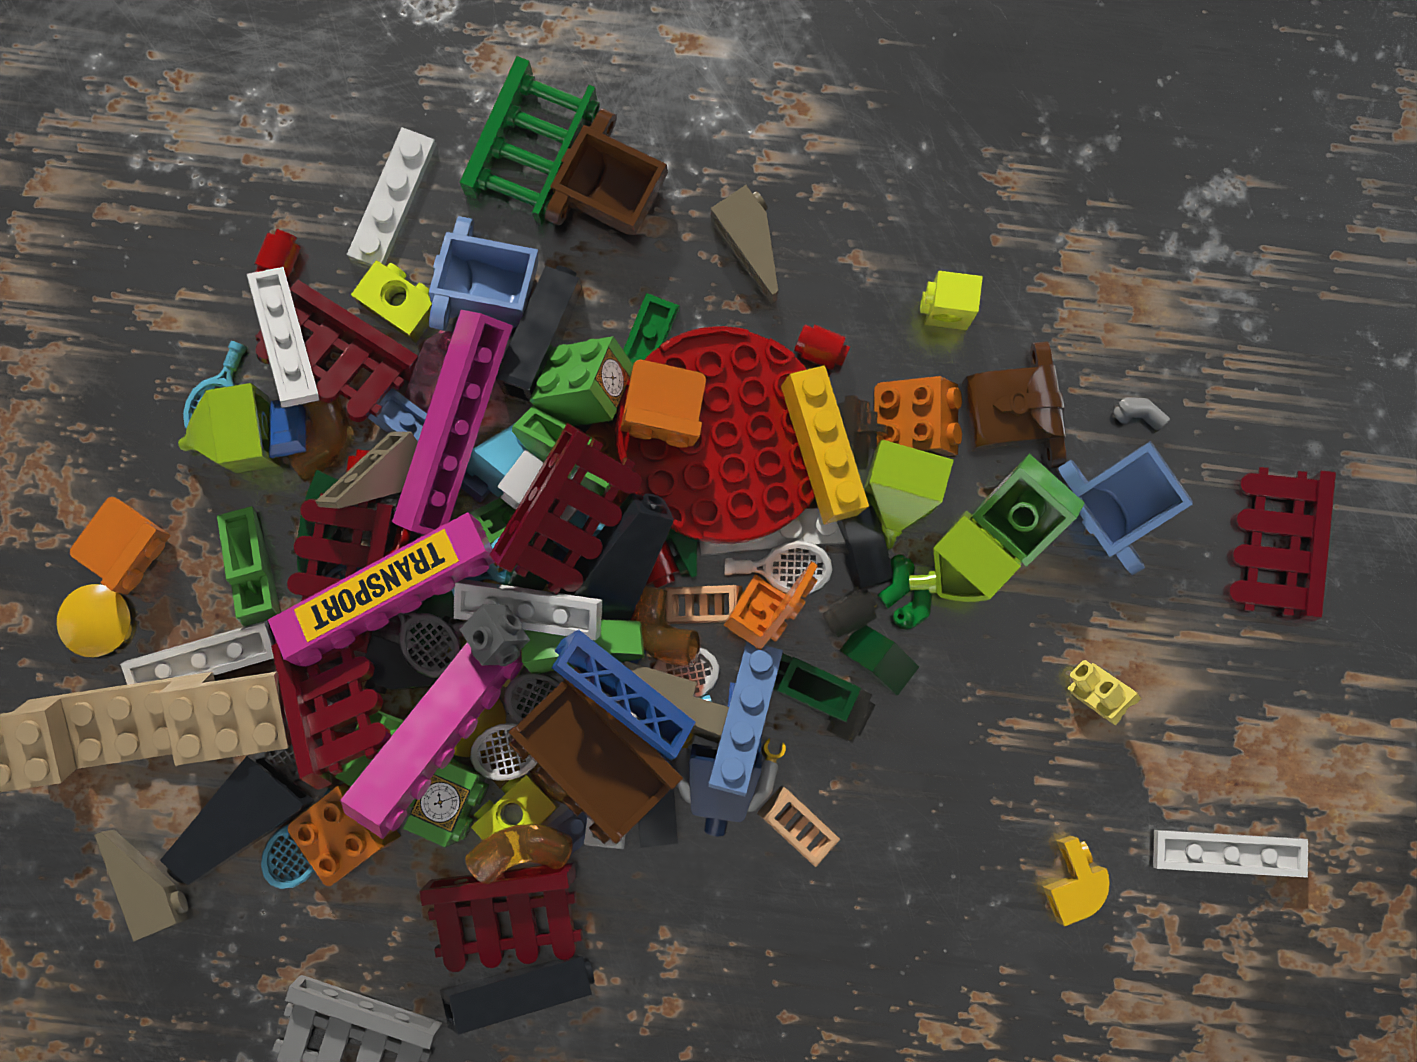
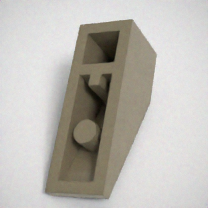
M744 185L711 207V221L772 304L777 301L779 290L766 213L768 207L757 191L752 193L748 186Z
M391 431L315 502L319 507L340 509L402 492L418 441L412 432Z
M116 830L102 831L94 834L133 942L188 920L186 897L182 891L177 890L176 885Z

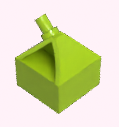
M252 383L206 390L192 414L185 437H182L178 442L180 449L183 451H198L235 473L279 466L278 457L269 458V396Z
M881 439L873 453L864 491L868 503L873 506L877 517L882 523L881 529L887 549L893 548L897 536H900L904 529L931 514L943 502L954 459Z
M966 510L934 546L935 571H929V575H910V590H929L930 593H937L941 598L953 601L977 602L990 600L1021 567V561L972 518L973 515Z

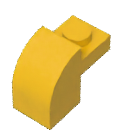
M1074 836L1057 840L1070 876L1043 886L1056 922L1063 926L1073 924L1095 914L1104 904L1110 884L1107 868L1101 866L1090 868L1089 864L1093 863L1091 852L1085 841L1080 842L1079 838Z

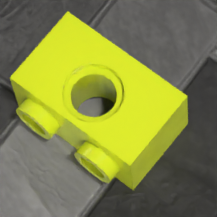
M376 260L351 293V296L360 306L414 343H417L429 326L432 306L429 288L420 282L415 287L405 280L407 274L392 263H389L386 267ZM406 293V299L401 305H390L391 298L395 294Z
M938 271L934 281H928L926 292L923 291L920 313L926 314L925 325L968 330L979 312L983 276Z
M526 774L523 778L518 777L509 780L501 789L505 795L496 804L489 800L474 814L478 821L471 828L501 861L511 854L560 807L531 774ZM509 803L519 805L523 811L522 820L518 824H511L505 819L504 810Z

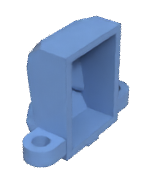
M458 216L453 233L446 232L440 254L436 255L433 265L434 275L429 289V297L432 303L429 327L445 331L449 319L458 317L460 311L465 310L482 313L513 325L512 328H516L529 303L538 267V249L473 237L474 219Z
M1151 441L1090 481H1087L1072 460L1058 468L1073 493L1085 503L1079 514L1084 519L1082 523L1090 535L1092 533L1095 535L1109 557L1116 554L1132 576L1144 569L1145 565L1131 543L1193 505V501Z

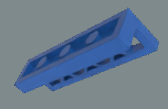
M579 629L562 639L555 649L559 656L552 669L670 761L675 759L696 722ZM569 662L572 666L576 667L581 673L579 674L566 663ZM601 688L612 697H608L605 693H603ZM631 712L634 713V714H635L637 717H639L641 720H638L637 718H635V717L631 714ZM661 735L664 738H666L669 742H672L671 745L668 744L665 740H663L661 738Z

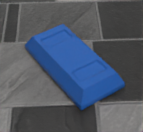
M280 400L271 401L269 458L306 452V403L281 408Z

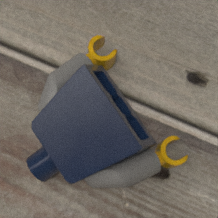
M689 734L679 754L673 759V768L683 777L676 787L682 799L687 803H691V814L706 817L705 833L717 837L724 836L728 821L743 822L747 812L756 811L771 795L779 767L776 764V760L782 757L786 751L784 742L781 743L777 755L771 754L768 750L770 738L763 743L762 754H760L759 758H755L747 793L744 797L708 787L718 747L692 744L695 735Z

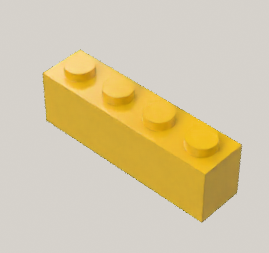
M824 365L791 373L781 385L823 524L858 516L869 507L826 367Z

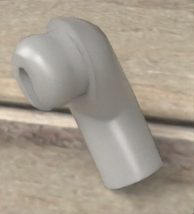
M1126 397L1119 401L1120 405L1114 409V416L1121 423H1129L1133 417L1143 418L1157 432L1170 419L1147 398Z

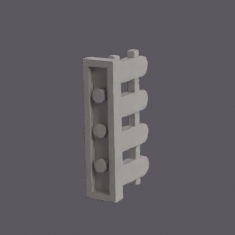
M300 975L289 986L285 1001L290 1003L286 1006L284 1015L289 1016L290 1020L284 1039H277L272 1051L279 1053L277 1062H345L342 1059L349 1037L362 1041L356 1062H381L385 1049L398 1053L395 1062H428L431 1051L427 1049L431 1048L438 1037L442 1022ZM314 1025L326 1029L319 1053L306 1049Z

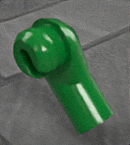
M898 554L891 558L893 582L877 594L878 599L887 609L911 591L909 576L914 575L915 565L910 558L903 554Z
M914 590L913 601L902 608L896 609L894 612L893 620L895 624L901 629L908 630L913 629L926 620L931 613L932 593L929 590Z

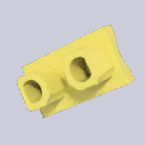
M1084 660L1070 673V677L1074 682L1067 688L1069 692L1114 725L1121 720V717L1130 706L1137 704L1141 700L1137 692L1094 663L1090 664Z

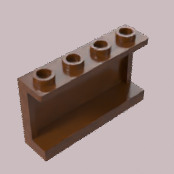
M576 667L574 668L579 674L581 673ZM565 678L518 725L508 732V735L513 739L508 745L523 761L528 756L531 757L539 766L535 771L539 778L550 789L556 784L566 794L562 799L564 804L577 817L583 812L593 822L589 830L604 845L609 840L614 845H617L622 840V837L683 779L654 747Z

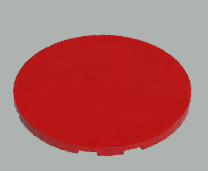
M714 326L699 328L677 335L662 343L644 359L650 362L700 372L706 377L699 421L702 422L700 437L693 446L675 447L667 444L665 440L656 438L639 439L630 436L628 432L620 431L630 379L626 384L627 387L616 413L615 445L618 460L621 463L624 457L635 462L632 470L638 473L642 480L641 487L633 494L642 496L654 494L661 497L666 502L674 518L671 529L687 537L704 542L718 544L749 542L766 537L787 526L811 504L815 495L781 385L791 373L807 370L792 351L772 338L767 339L758 334L751 333L747 329Z

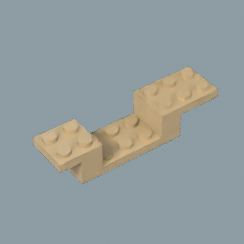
M207 672L30 699L13 712L0 714V793L59 784L76 769L171 754L173 755L174 764L177 766L287 749L291 745V739L277 672L215 681L214 673Z

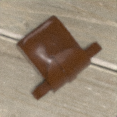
M602 108L597 113L590 127L583 125L571 149L568 148L562 158V166L550 186L554 195L547 206L545 219L560 226L566 219L570 209L573 208L623 233L634 235L640 228L668 174L667 164L611 138L610 135L615 127L617 115Z
M1048 341L1031 344L1032 367L987 371L965 377L962 385L972 452L1044 444L1046 462L1050 469L1059 468L1066 463V432L1063 419L1065 407L1063 395L1059 392L1056 366L1053 365L1051 348Z

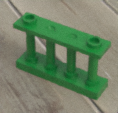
M516 56L459 182L464 194L478 200L481 191H486L489 188L534 206L532 214L535 223L542 226L545 221L547 206L554 195L550 186L562 166L561 160L567 149H571L583 125L587 126L588 121L593 122L599 111L600 102L597 101L595 87L588 85L583 98H578L536 81L530 61ZM532 94L575 111L576 114L569 130L521 112V107L519 106L524 95L529 96ZM518 125L562 143L555 161L553 162L507 143L505 137L509 128H514ZM501 157H505L547 174L548 177L541 193L493 175L491 168L496 158L501 159Z

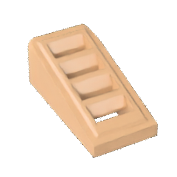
M739 585L665 587L666 624L725 623L742 595L743 588ZM699 594L700 616H694V595ZM709 594H714L715 615H709ZM724 594H729V615H724ZM679 595H685V616H679Z
M783 786L778 788L757 813L815 867L818 866L840 840ZM789 802L790 805L777 819H775L776 815ZM797 812L801 813L802 815L786 830L784 826ZM809 822L813 824V826L806 832V834L798 841L796 839V836L804 829V827ZM820 832L825 836L811 851L806 848Z

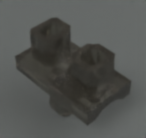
M856 395L845 396V402L837 405L855 463L858 467L868 466L869 449L877 448V437L887 435L888 426L877 424L878 412L870 411V402L859 400Z

